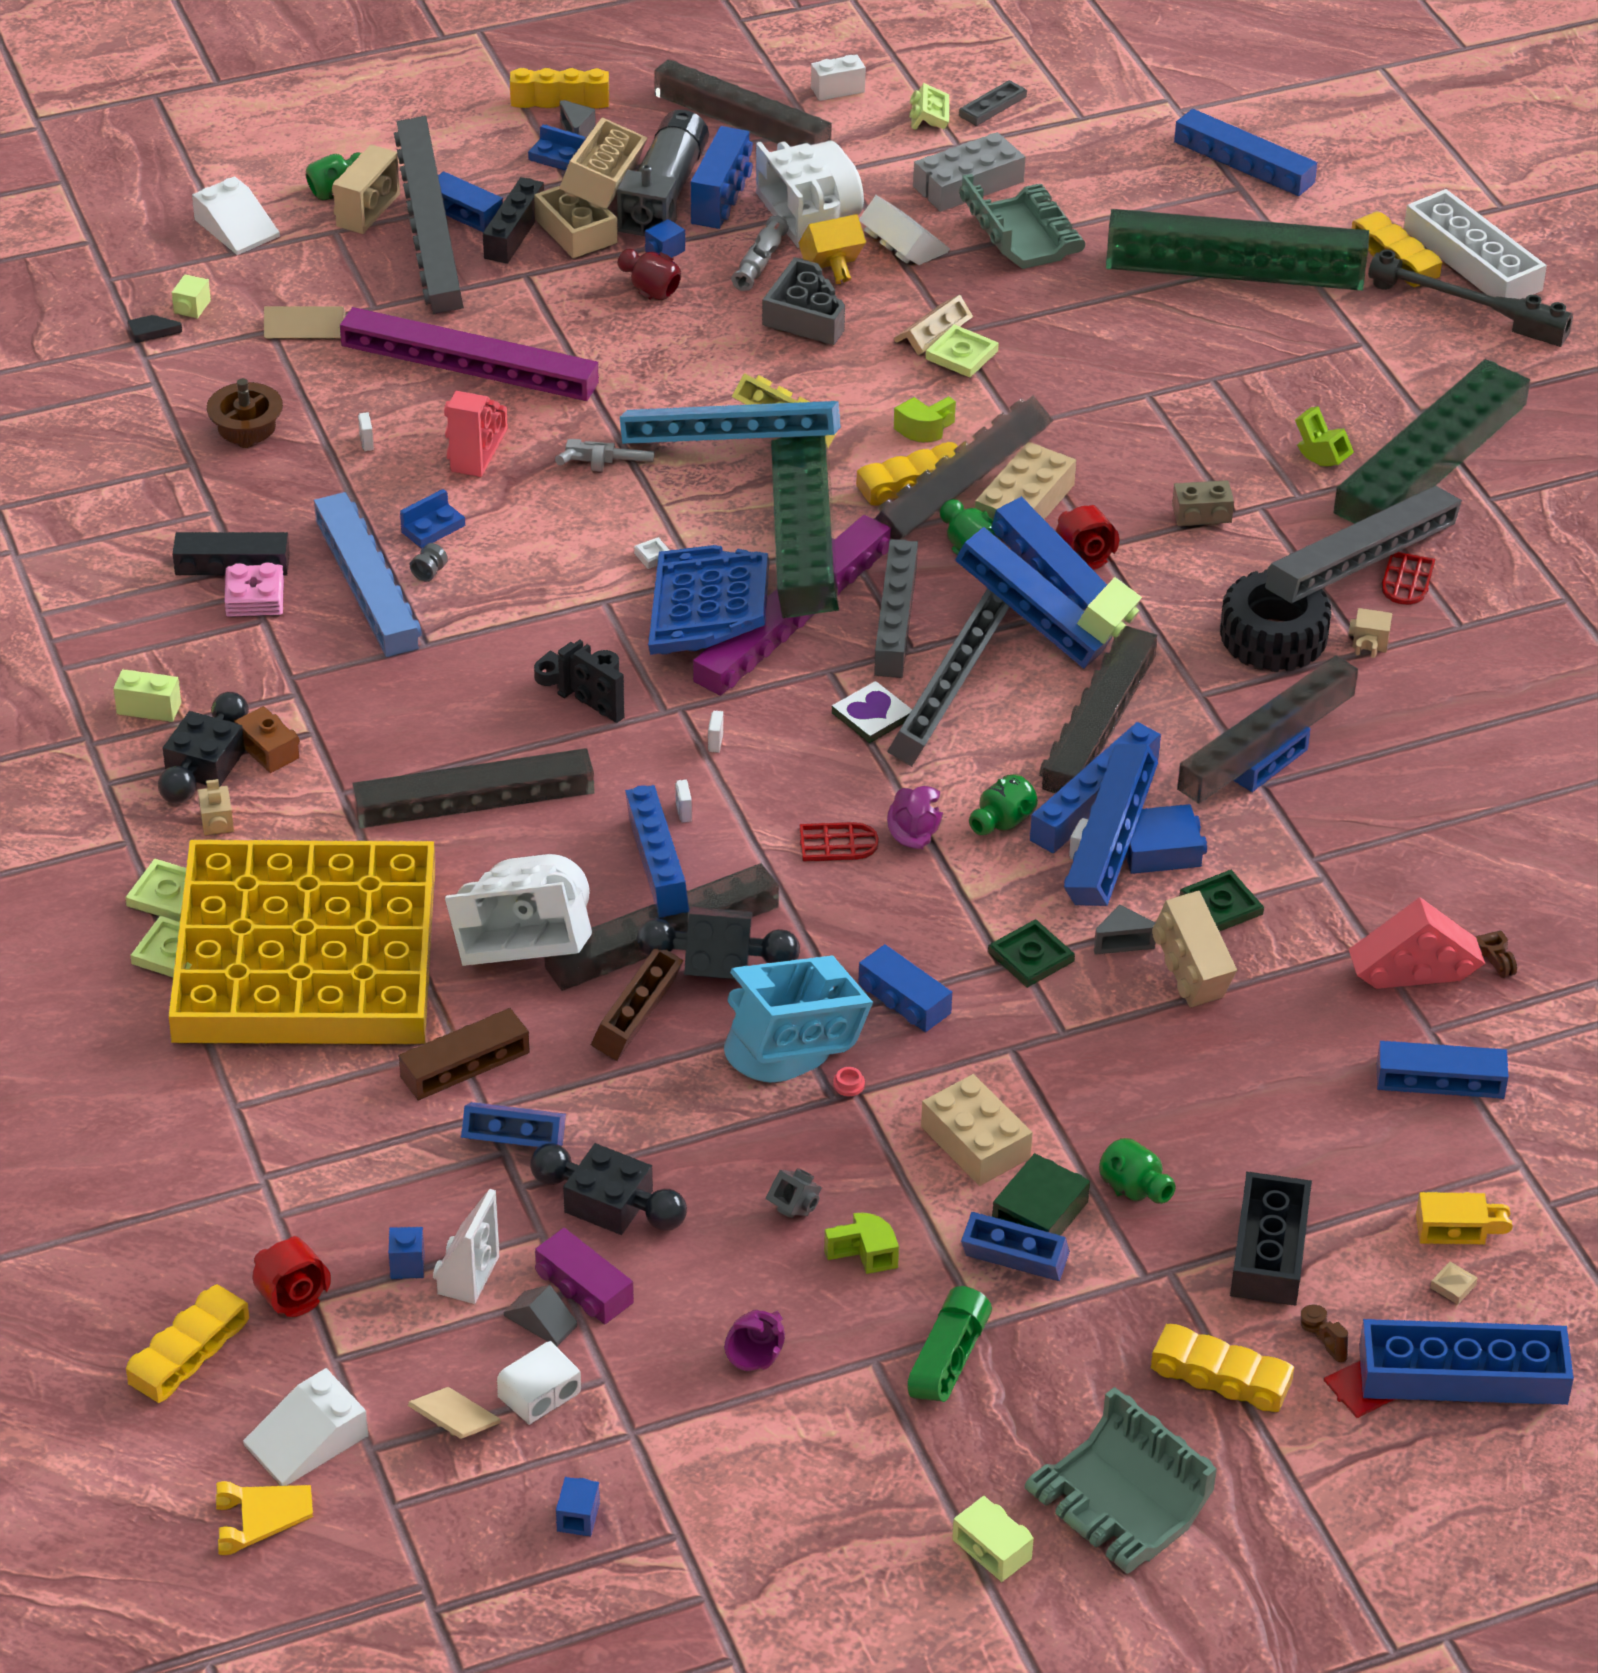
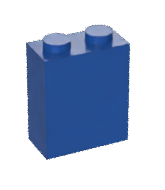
M1191 804L1141 810L1125 855L1131 874L1202 866L1203 854H1207V841L1205 836L1200 835L1199 816H1194Z

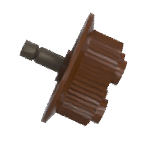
M244 378L238 379L237 383L217 390L207 402L208 417L217 425L218 432L222 438L231 443H237L242 448H249L253 444L264 441L275 431L276 419L280 416L283 409L282 398L276 390L261 383L248 382Z

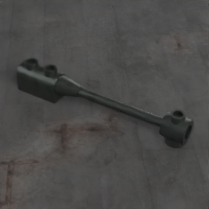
M1382 250L1380 253H1376L1371 261L1368 276L1374 279L1373 284L1378 289H1390L1396 284L1398 279H1402L1492 307L1493 310L1514 321L1512 332L1561 347L1570 334L1573 313L1566 311V305L1563 303L1554 302L1551 306L1541 303L1542 299L1538 295H1528L1522 299L1493 297L1402 269V260L1396 259L1395 253L1392 250Z

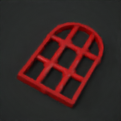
M1402 552L1390 555L1385 576L1382 579V592L1385 597L1392 602L1405 605L1422 601L1429 591V583L1436 559ZM1393 557L1402 559L1400 567L1391 566ZM1407 560L1417 562L1415 570L1406 569ZM1422 563L1431 564L1429 573L1421 572ZM1389 570L1397 571L1396 582L1387 581ZM1403 573L1412 574L1413 580L1411 585L1402 584ZM1418 576L1428 577L1425 588L1416 585ZM1386 585L1393 586V594L1388 592ZM1399 588L1408 589L1407 599L1396 597ZM1414 590L1422 592L1421 595L1412 598Z
M864 823L800 824L802 861L858 860L871 856L878 849L879 837L877 832L871 826ZM853 828L862 829L867 832L853 833ZM823 829V832L820 834L803 833V830ZM828 829H848L849 832L828 834ZM857 837H874L875 844H855L854 839ZM832 838H849L850 843L845 845H829V840ZM804 839H824V844L805 846ZM839 849H850L851 853L830 854V851ZM869 849L865 852L855 853V850ZM825 850V854L805 855V851Z

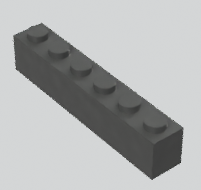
M890 539L875 647L874 676L903 678L917 570L918 541Z

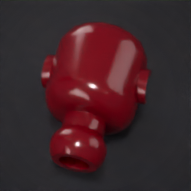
M625 249L617 261L621 271L631 272V282L639 290L638 293L648 299H667L676 291L681 280V269L673 262V258L662 252L660 254L646 252L639 256L634 249Z

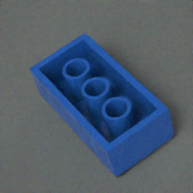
M720 126L690 182L691 224L720 229L724 220H728L732 205L735 206L737 203L739 191L742 192L744 190L745 180L747 177L750 178L752 174L753 164L749 162V157L752 153L753 142L749 141V131Z

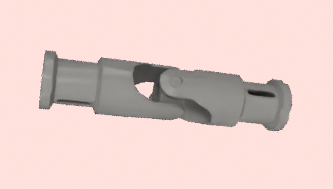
M776 215L771 216L767 220L766 227L760 231L755 243L749 248L742 259L739 270L732 275L731 280L734 287L738 290L749 291L754 286V279L761 275L771 258V254L781 243V236L788 232L789 226L783 217Z

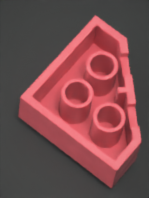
M455 391L450 401L446 402L444 408V416L448 418L445 436L449 439L447 459L450 460L451 472L482 477L508 429L507 407L500 405L495 400H490L488 396Z
M1421 897L1349 949L1357 976L1376 989L1462 981L1485 964L1476 937Z

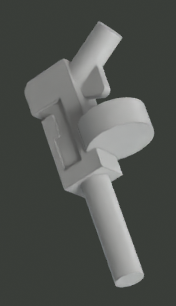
M568 439L565 451L557 455L555 461L560 466L570 460L591 461L592 471L603 472L604 463H612L613 459L654 462L655 451L615 448V443L581 442L580 439Z

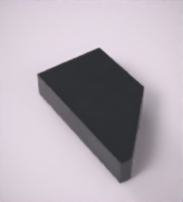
M155 315L127 321L128 329L135 343L182 332L181 322Z

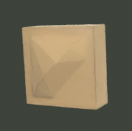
M1449 1262L1431 1281L1430 1288L1452 1302L1459 1304L1476 1286L1478 1278L1454 1263Z

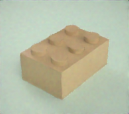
M370 145L334 181L332 193L334 194V215H336L337 227L364 234L400 195L398 153L396 151Z
M560 186L534 194L535 220L572 258L581 257L587 253L618 243L617 217L608 208L598 209L580 197H570L564 190L559 189Z
M1200 890L1166 900L1153 926L1152 933L1156 944L1162 947L1168 970L1173 971L1177 979V988L1180 996L1186 999L1190 1008L1223 998L1237 972V968Z
M974 1074L922 1101L921 1127L979 1186L1031 1158L1033 1132Z

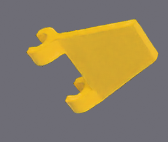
M227 1481L216 1483V1509L226 1510L241 1504L243 1532L233 1527L219 1528V1555L234 1554L247 1546L313 1517L311 1485L239 1487Z

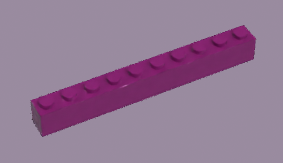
M355 307L350 309L340 324L341 346L583 401L589 400L599 383L598 362Z
M862 515L767 597L764 626L710 646L693 660V682L720 696L729 688H733L760 661L770 656L772 651L782 642H786L791 634L798 628L803 627L814 614L819 613L845 587L854 583L860 574L866 569H870L875 561L888 553L891 527L866 515Z

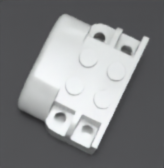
M826 141L814 145L805 143L790 147L786 142H780L777 145V151L769 152L762 142L756 143V194L773 216L779 215L787 221L789 226L787 235L797 248H799L798 242L809 224L855 214L859 215L862 212L864 194L859 173L852 161L834 141Z
M555 854L506 859L497 863L489 872H485L478 882L464 884L457 894L447 895L445 901L462 966L579 953L592 934L586 909L590 894L589 884L580 867L570 859Z

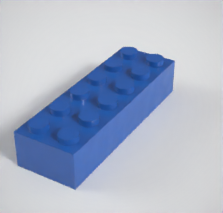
M1363 1319L1359 1341L1363 1398L1568 1405L1574 1377L1567 1326Z

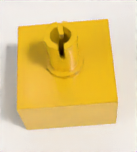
M858 214L809 224L798 244L803 260L818 263L821 268L831 266L835 283L841 284V280L843 283H846L852 279L846 263L856 260L866 244Z

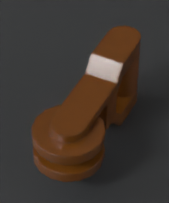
M1501 930L1474 936L1477 939L1482 956L1487 957L1502 978L1508 977V975L1513 976L1517 973L1516 959L1512 952H1506L1508 949V938Z
M1314 1304L1305 1306L1301 1310L1302 1328L1312 1332L1324 1344L1326 1351L1336 1361H1346L1348 1359V1331L1339 1322L1334 1324L1331 1321L1327 1322V1311L1324 1307Z

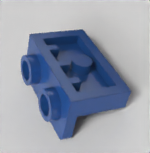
M543 124L540 127V139L528 151V160L566 171L570 160L586 140V137Z
M444 489L400 511L401 532L421 549L426 544L433 543L466 526L465 517L448 504V493Z

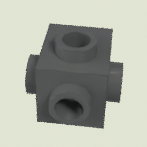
M797 1168L795 1172L779 1170L765 1199L775 1204L778 1212L790 1218H794L795 1215L808 1216L819 1202L818 1195L822 1187L813 1182V1175L802 1169Z

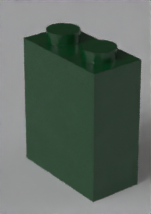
M1034 1153L993 1201L992 1217L1061 1236L1088 1203L1090 1180L1056 1164L1050 1159Z

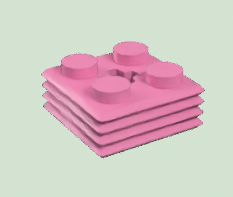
M263 563L255 566H246L244 564L228 566L226 568L224 599L226 616L281 615L283 613V566L274 565L273 563Z

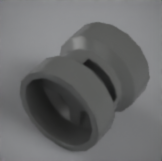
M428 543L421 549L420 554L411 560L409 564L410 570L419 580L429 582L447 564L448 556L439 545Z

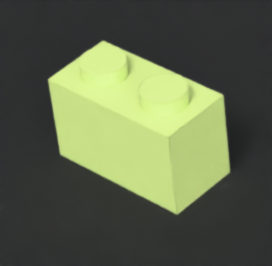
M1114 577L1087 606L1077 624L1101 643L1105 644L1111 636L1117 638L1126 627L1125 621L1129 624L1133 621L1140 611L1136 606L1142 597Z
M122 669L113 688L116 712L119 715L173 722L181 705L179 679L175 676Z
M982 1496L954 1518L952 1540L1001 1582L1032 1559L1034 1538L1029 1530L1023 1525H1018L1007 1516L1005 1510L1000 1505L993 1504L985 1496Z

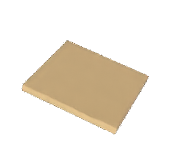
M450 1387L411 1400L408 1403L410 1408L435 1422L438 1427H443L452 1436L456 1435L460 1439L500 1424L501 1421L499 1417Z

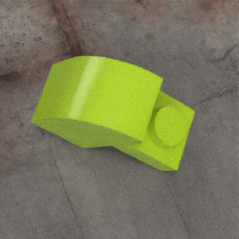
M948 396L928 407L913 397L894 408V430L916 442L938 441L943 437V429L955 423L956 401Z
M1319 406L1310 407L1295 419L1303 439L1297 446L1308 460L1320 466L1339 465L1354 453L1345 429L1328 430Z
M853 1213V1224L825 1229L824 1252L827 1260L860 1255L866 1274L898 1268L899 1245L892 1227L883 1218L870 1213Z

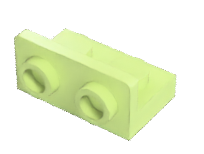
M923 83L919 91L915 90L910 99V104H912L909 116L912 118L911 128L916 130L922 120H924L931 126H937L945 130L949 123V94Z

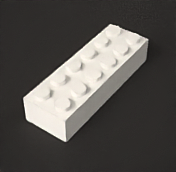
M1447 189L1407 205L1404 230L1410 236L1420 241L1427 249L1433 251L1441 260L1485 294L1493 297L1522 299L1528 295L1543 291L1547 265Z

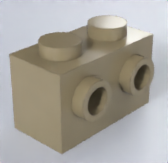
M1229 481L1174 483L1172 507L1177 526L1232 523L1234 499Z

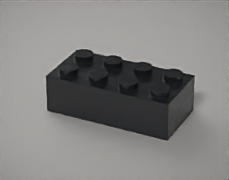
M1246 1171L1230 1291L1231 1297L1297 1305L1312 1180Z

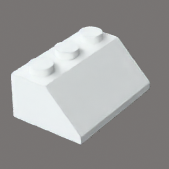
M875 195L859 218V221L866 226L865 232L875 239L878 236L881 237L880 243L890 251L895 248L897 250L895 255L907 264L911 260L921 265L948 253L950 250L947 245L911 217Z

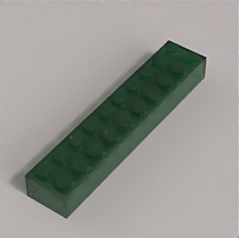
M1111 209L1106 269L1363 291L1369 247V230Z
M1484 359L1336 488L1333 513L1355 524L1436 486L1526 406L1530 379L1493 361Z
M826 435L780 437L776 440H771L777 591L782 618L839 611L831 472Z

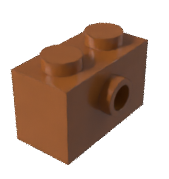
M262 706L235 720L236 724H240L243 727L245 750L269 773L299 759L298 745H300V740L297 733L287 728L278 715L272 714L266 707Z

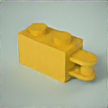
M1419 1192L1416 1209L1419 1243L1485 1245L1487 1234H1507L1512 1230V1221L1508 1219L1511 1215L1510 1208L1505 1204H1487L1485 1193Z

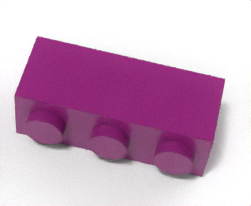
M562 1228L535 1248V1269L538 1275L545 1281L549 1280L559 1288L566 1298L573 1299L582 1306L586 1314L597 1318L604 1325L634 1303L633 1281L566 1228Z

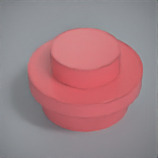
M844 1067L835 1075L833 1087L840 1095L855 1096L864 1090L865 1079L858 1069Z

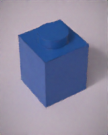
M666 219L645 231V252H656L658 254L662 252L673 258L685 251V229L671 220Z
M423 1227L389 1228L388 1254L391 1279L424 1278L425 1250Z
M564 1478L556 1508L557 1532L591 1537L600 1505L599 1482L590 1481L586 1478Z

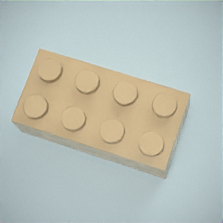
M1027 442L975 500V508L982 512L986 511L988 516L994 519L996 509L1022 496L1045 520L1074 486L1076 459Z

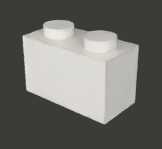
M846 55L841 58L824 59L820 62L811 63V89L819 101L864 93L866 67L858 55Z

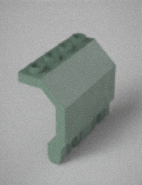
M973 174L962 175V186L959 188L961 200L966 202L971 214L976 216L981 228L990 236L991 242L998 247L1003 255L1022 269L1061 261L1066 255L1081 252L1085 248V241L1076 229H1072L1073 225L1057 203L1051 201L1052 196L1044 185L1026 186L1016 197L991 202L990 199L983 200L984 190L980 185L973 186Z
M1114 1387L1105 1394L1103 1416L1088 1440L1057 1464H1045L1028 1478L1025 1483V1489L1035 1498H1039V1501L1044 1505L1051 1504L1052 1501L1065 1494L1067 1497L1057 1505L1055 1514L1061 1519L1064 1518L1065 1523L1083 1538L1089 1540L1096 1548L1112 1536L1117 1537L1116 1541L1108 1547L1106 1557L1114 1561L1119 1568L1128 1574L1144 1561L1153 1559L1190 1528L1214 1491L1217 1469L1208 1458L1200 1456L1190 1448L1183 1438L1175 1436L1165 1428L1158 1418L1149 1415L1139 1407L1132 1397L1124 1395Z

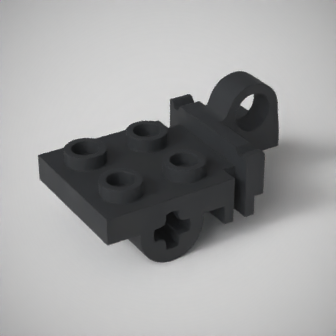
M580 639L575 643L569 642L558 650V654L550 650L535 663L534 678L538 684L542 686L557 684V689H559L557 694L564 699L575 692V698L580 702L587 704L602 716H606L615 723L625 718L624 674L619 672V657L616 653L609 650H600L591 654V646L589 644L583 646V641Z

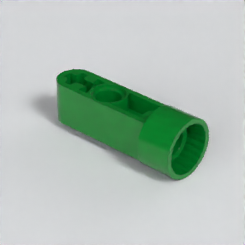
M957 1286L949 1291L939 1311L938 1318L910 1372L908 1393L911 1398L941 1402L948 1400L978 1337L981 1335L992 1313L990 1301L981 1292L966 1286Z

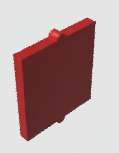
M1360 1361L1324 1377V1382L1337 1395V1401L1343 1402L1356 1418L1395 1400L1363 1398Z

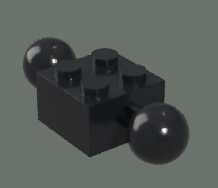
M224 692L218 695L212 703V717L189 711L162 748L165 770L158 779V791L167 802L181 804L188 801L195 793L196 782L207 785L206 781L218 779L219 787L222 785L245 752L243 727L235 723V720L249 714L248 703L243 696L236 692Z
M691 907L687 932L675 931L670 923L662 919H650L644 922L637 932V945L646 956H649L653 949L668 950L669 952L673 949L686 950L684 975L735 979L730 973L731 969L748 966L749 956H759L766 963L797 960L800 954L799 941L790 931L777 929L769 932L764 938H752L753 912Z
M555 1143L544 1144L538 1147L532 1154L530 1168L533 1176L539 1182L546 1185H555L567 1180L563 1186L564 1213L619 1235L624 1233L639 1210L645 1211L647 1220L653 1227L663 1231L679 1227L686 1218L687 1205L680 1193L672 1189H660L651 1194L653 1192L652 1165L597 1143H594L579 1165L572 1163L568 1151Z

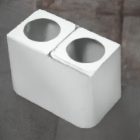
M549 1341L507 1366L499 1373L497 1377L498 1398L530 1425L580 1393L581 1372Z

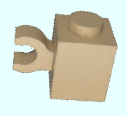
M1358 608L1357 619H1351L1348 634L1349 636H1354L1352 648H1355L1356 655H1360L1362 649L1370 650L1371 657H1375L1377 651L1386 653L1392 613Z
M218 779L206 781L207 788L198 789L204 836L234 832L228 786L219 787Z

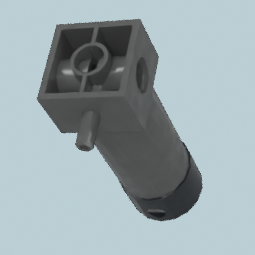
M674 110L668 113L662 120L638 171H626L617 188L618 232L645 236L646 230L666 219L674 223L676 222L677 199L709 138L708 126L697 114L688 110Z

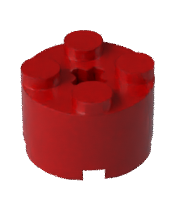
M1095 505L1080 506L1071 511H1065L1058 517L1056 532L1092 570L1104 566L1108 562L1107 558L1112 552L1115 554L1118 550L1120 542L1118 531Z
M298 1236L278 1242L269 1249H263L255 1255V1267L252 1275L253 1284L278 1314L284 1313L287 1317H298L308 1313L320 1303L318 1297L323 1290L327 1293L330 1287L331 1274L329 1269Z

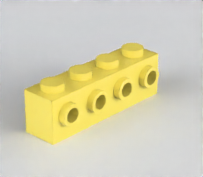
M745 373L732 395L733 398L745 405L809 402L800 396L798 400L791 398L793 393L781 386H778L777 390L770 387L772 382L760 375L755 379ZM835 435L805 437L829 448Z

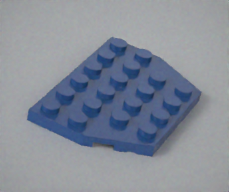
M718 545L659 552L648 643L650 655H666L685 650L697 651L764 626L770 565L768 553L749 552L744 549H737L735 553L723 551L722 546Z

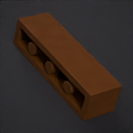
M653 949L601 1021L590 1045L618 1061L673 984L684 960L668 950Z
M508 1008L398 1055L400 1077L419 1101L530 1053L529 1031L513 1010Z

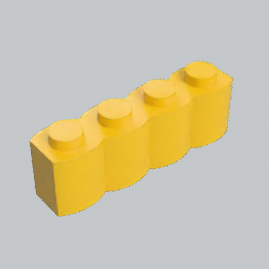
M518 68L510 71L511 106L517 108H530L534 106L555 108L560 106V101L566 100L595 109L609 107V72L598 68L585 72L574 68L563 71H556L550 68L538 71Z
M1376 211L1352 221V239L1360 247L1367 248L1373 257L1382 250H1392L1395 253V258L1402 260V269L1434 279L1440 277L1442 267L1440 257L1433 251L1425 249L1424 245L1416 238L1409 237L1402 227L1392 224L1390 218L1382 212ZM1405 281V282H1406L1407 284H1409L1410 286H1413V287H1418V286H1420V285H1418V284H1415V283H1412V282H1409V281Z
M946 442L935 446L931 450L921 449L906 457L896 456L890 458L882 464L871 463L857 470L856 486L870 505H882L894 498H907L919 491L935 490L943 484L959 483L969 477L970 462L956 443Z
M218 1284L202 1291L197 1297L195 1305L178 1313L172 1326L157 1333L152 1338L148 1348L134 1354L129 1359L126 1367L128 1384L157 1403L166 1400L175 1392L182 1381L191 1377L200 1368L204 1360L212 1357L227 1339L237 1334L249 1320L248 1303Z
M1177 1324L1165 1325L1152 1352L1151 1369L1163 1377L1183 1379L1195 1388L1215 1390L1227 1399L1248 1401L1259 1410L1271 1412L1280 1411L1292 1384L1294 1366L1286 1361L1275 1357L1261 1356L1249 1348L1229 1345L1223 1340L1210 1335H1198L1194 1331Z

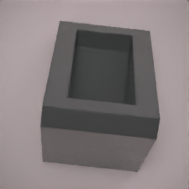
M566 100L560 101V122L564 130L587 138L596 126L595 109Z
M1119 904L1096 928L1095 955L1155 949L1156 942L1152 933L1155 922Z
M551 1285L524 1291L504 1311L505 1317L547 1342L551 1341L556 1347L578 1326L577 1320Z

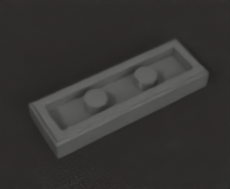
M1008 80L959 109V117L978 126L1026 98L1027 90Z

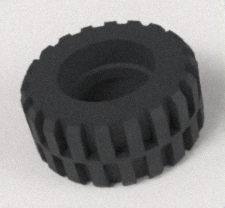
M1268 569L1261 573H1258V571L1248 574V577L1242 576L1227 589L1223 598L1220 635L1224 646L1234 658L1239 657L1241 663L1247 666L1251 664L1254 665L1255 669L1262 671L1263 668L1271 669L1270 672H1279V670L1283 669L1286 672L1294 671L1298 666L1303 668L1309 665L1310 661H1315L1325 650L1329 635L1332 612L1331 603L1326 593L1320 589L1290 603L1265 588ZM1266 619H1277V620H1282V621H1285V622H1276V621H1270V620H1266Z

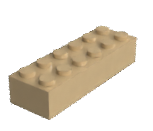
M602 117L570 160L559 189L564 190L570 197H580L588 201L595 208L607 209L616 196L617 188L626 171L634 170L647 137Z

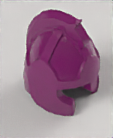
M920 786L914 790L902 788L897 791L894 802L890 805L887 823L891 835L901 845L923 850V847L930 843L931 835L936 833L943 817V812L939 811L938 806L936 808L930 806L931 803H936L940 798L939 790L928 786Z
M752 1310L734 1322L727 1334L724 1345L726 1356L734 1366L745 1371L759 1368L765 1370L775 1362L785 1341V1331L781 1323L783 1318L778 1310L773 1313Z

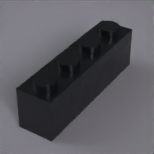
M519 178L483 232L484 259L505 264L509 263L536 222L534 194L544 191V182L531 178Z
M176 532L172 553L175 575H226V568L235 564L255 566L263 563H273L274 565H282L283 576H287L290 557L288 532Z

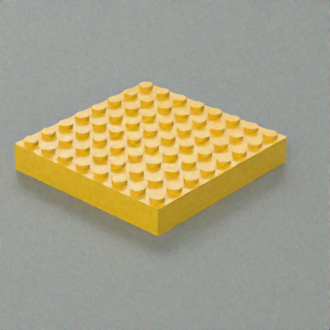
M190 840L169 1009L171 1043L425 1044L435 882L434 841ZM187 962L192 965L189 969H186Z

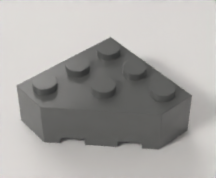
M794 257L762 300V325L775 330L796 334L800 337L835 345L845 331V304L835 295L834 287L828 279L824 278L818 263Z

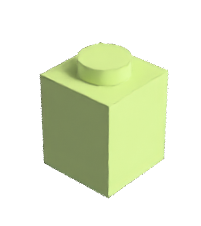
M184 274L172 291L174 313L199 318L211 301L209 279Z

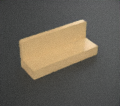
M959 294L937 306L893 339L897 343L908 338L917 355H920L953 325L960 327L971 319L973 315Z
M264 306V337L266 339H341L340 324L345 318V309L343 306Z

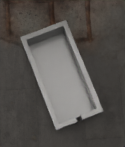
M998 132L992 133L977 140L969 141L957 147L949 148L940 153L914 161L913 187L925 198L928 197V201L941 212L966 203L961 200L959 188L962 186V175L973 174V186L980 185L984 190L983 196L1024 182L1026 157Z

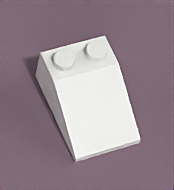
M235 176L192 194L195 220L236 255L280 237V232L249 187Z
M489 1189L463 1221L456 1235L449 1238L446 1254L443 1260L437 1261L433 1272V1278L437 1280V1292L439 1295L472 1304L476 1303L499 1258L496 1190Z
M325 1368L298 1384L243 1440V1444L280 1486H287L368 1437L366 1410Z

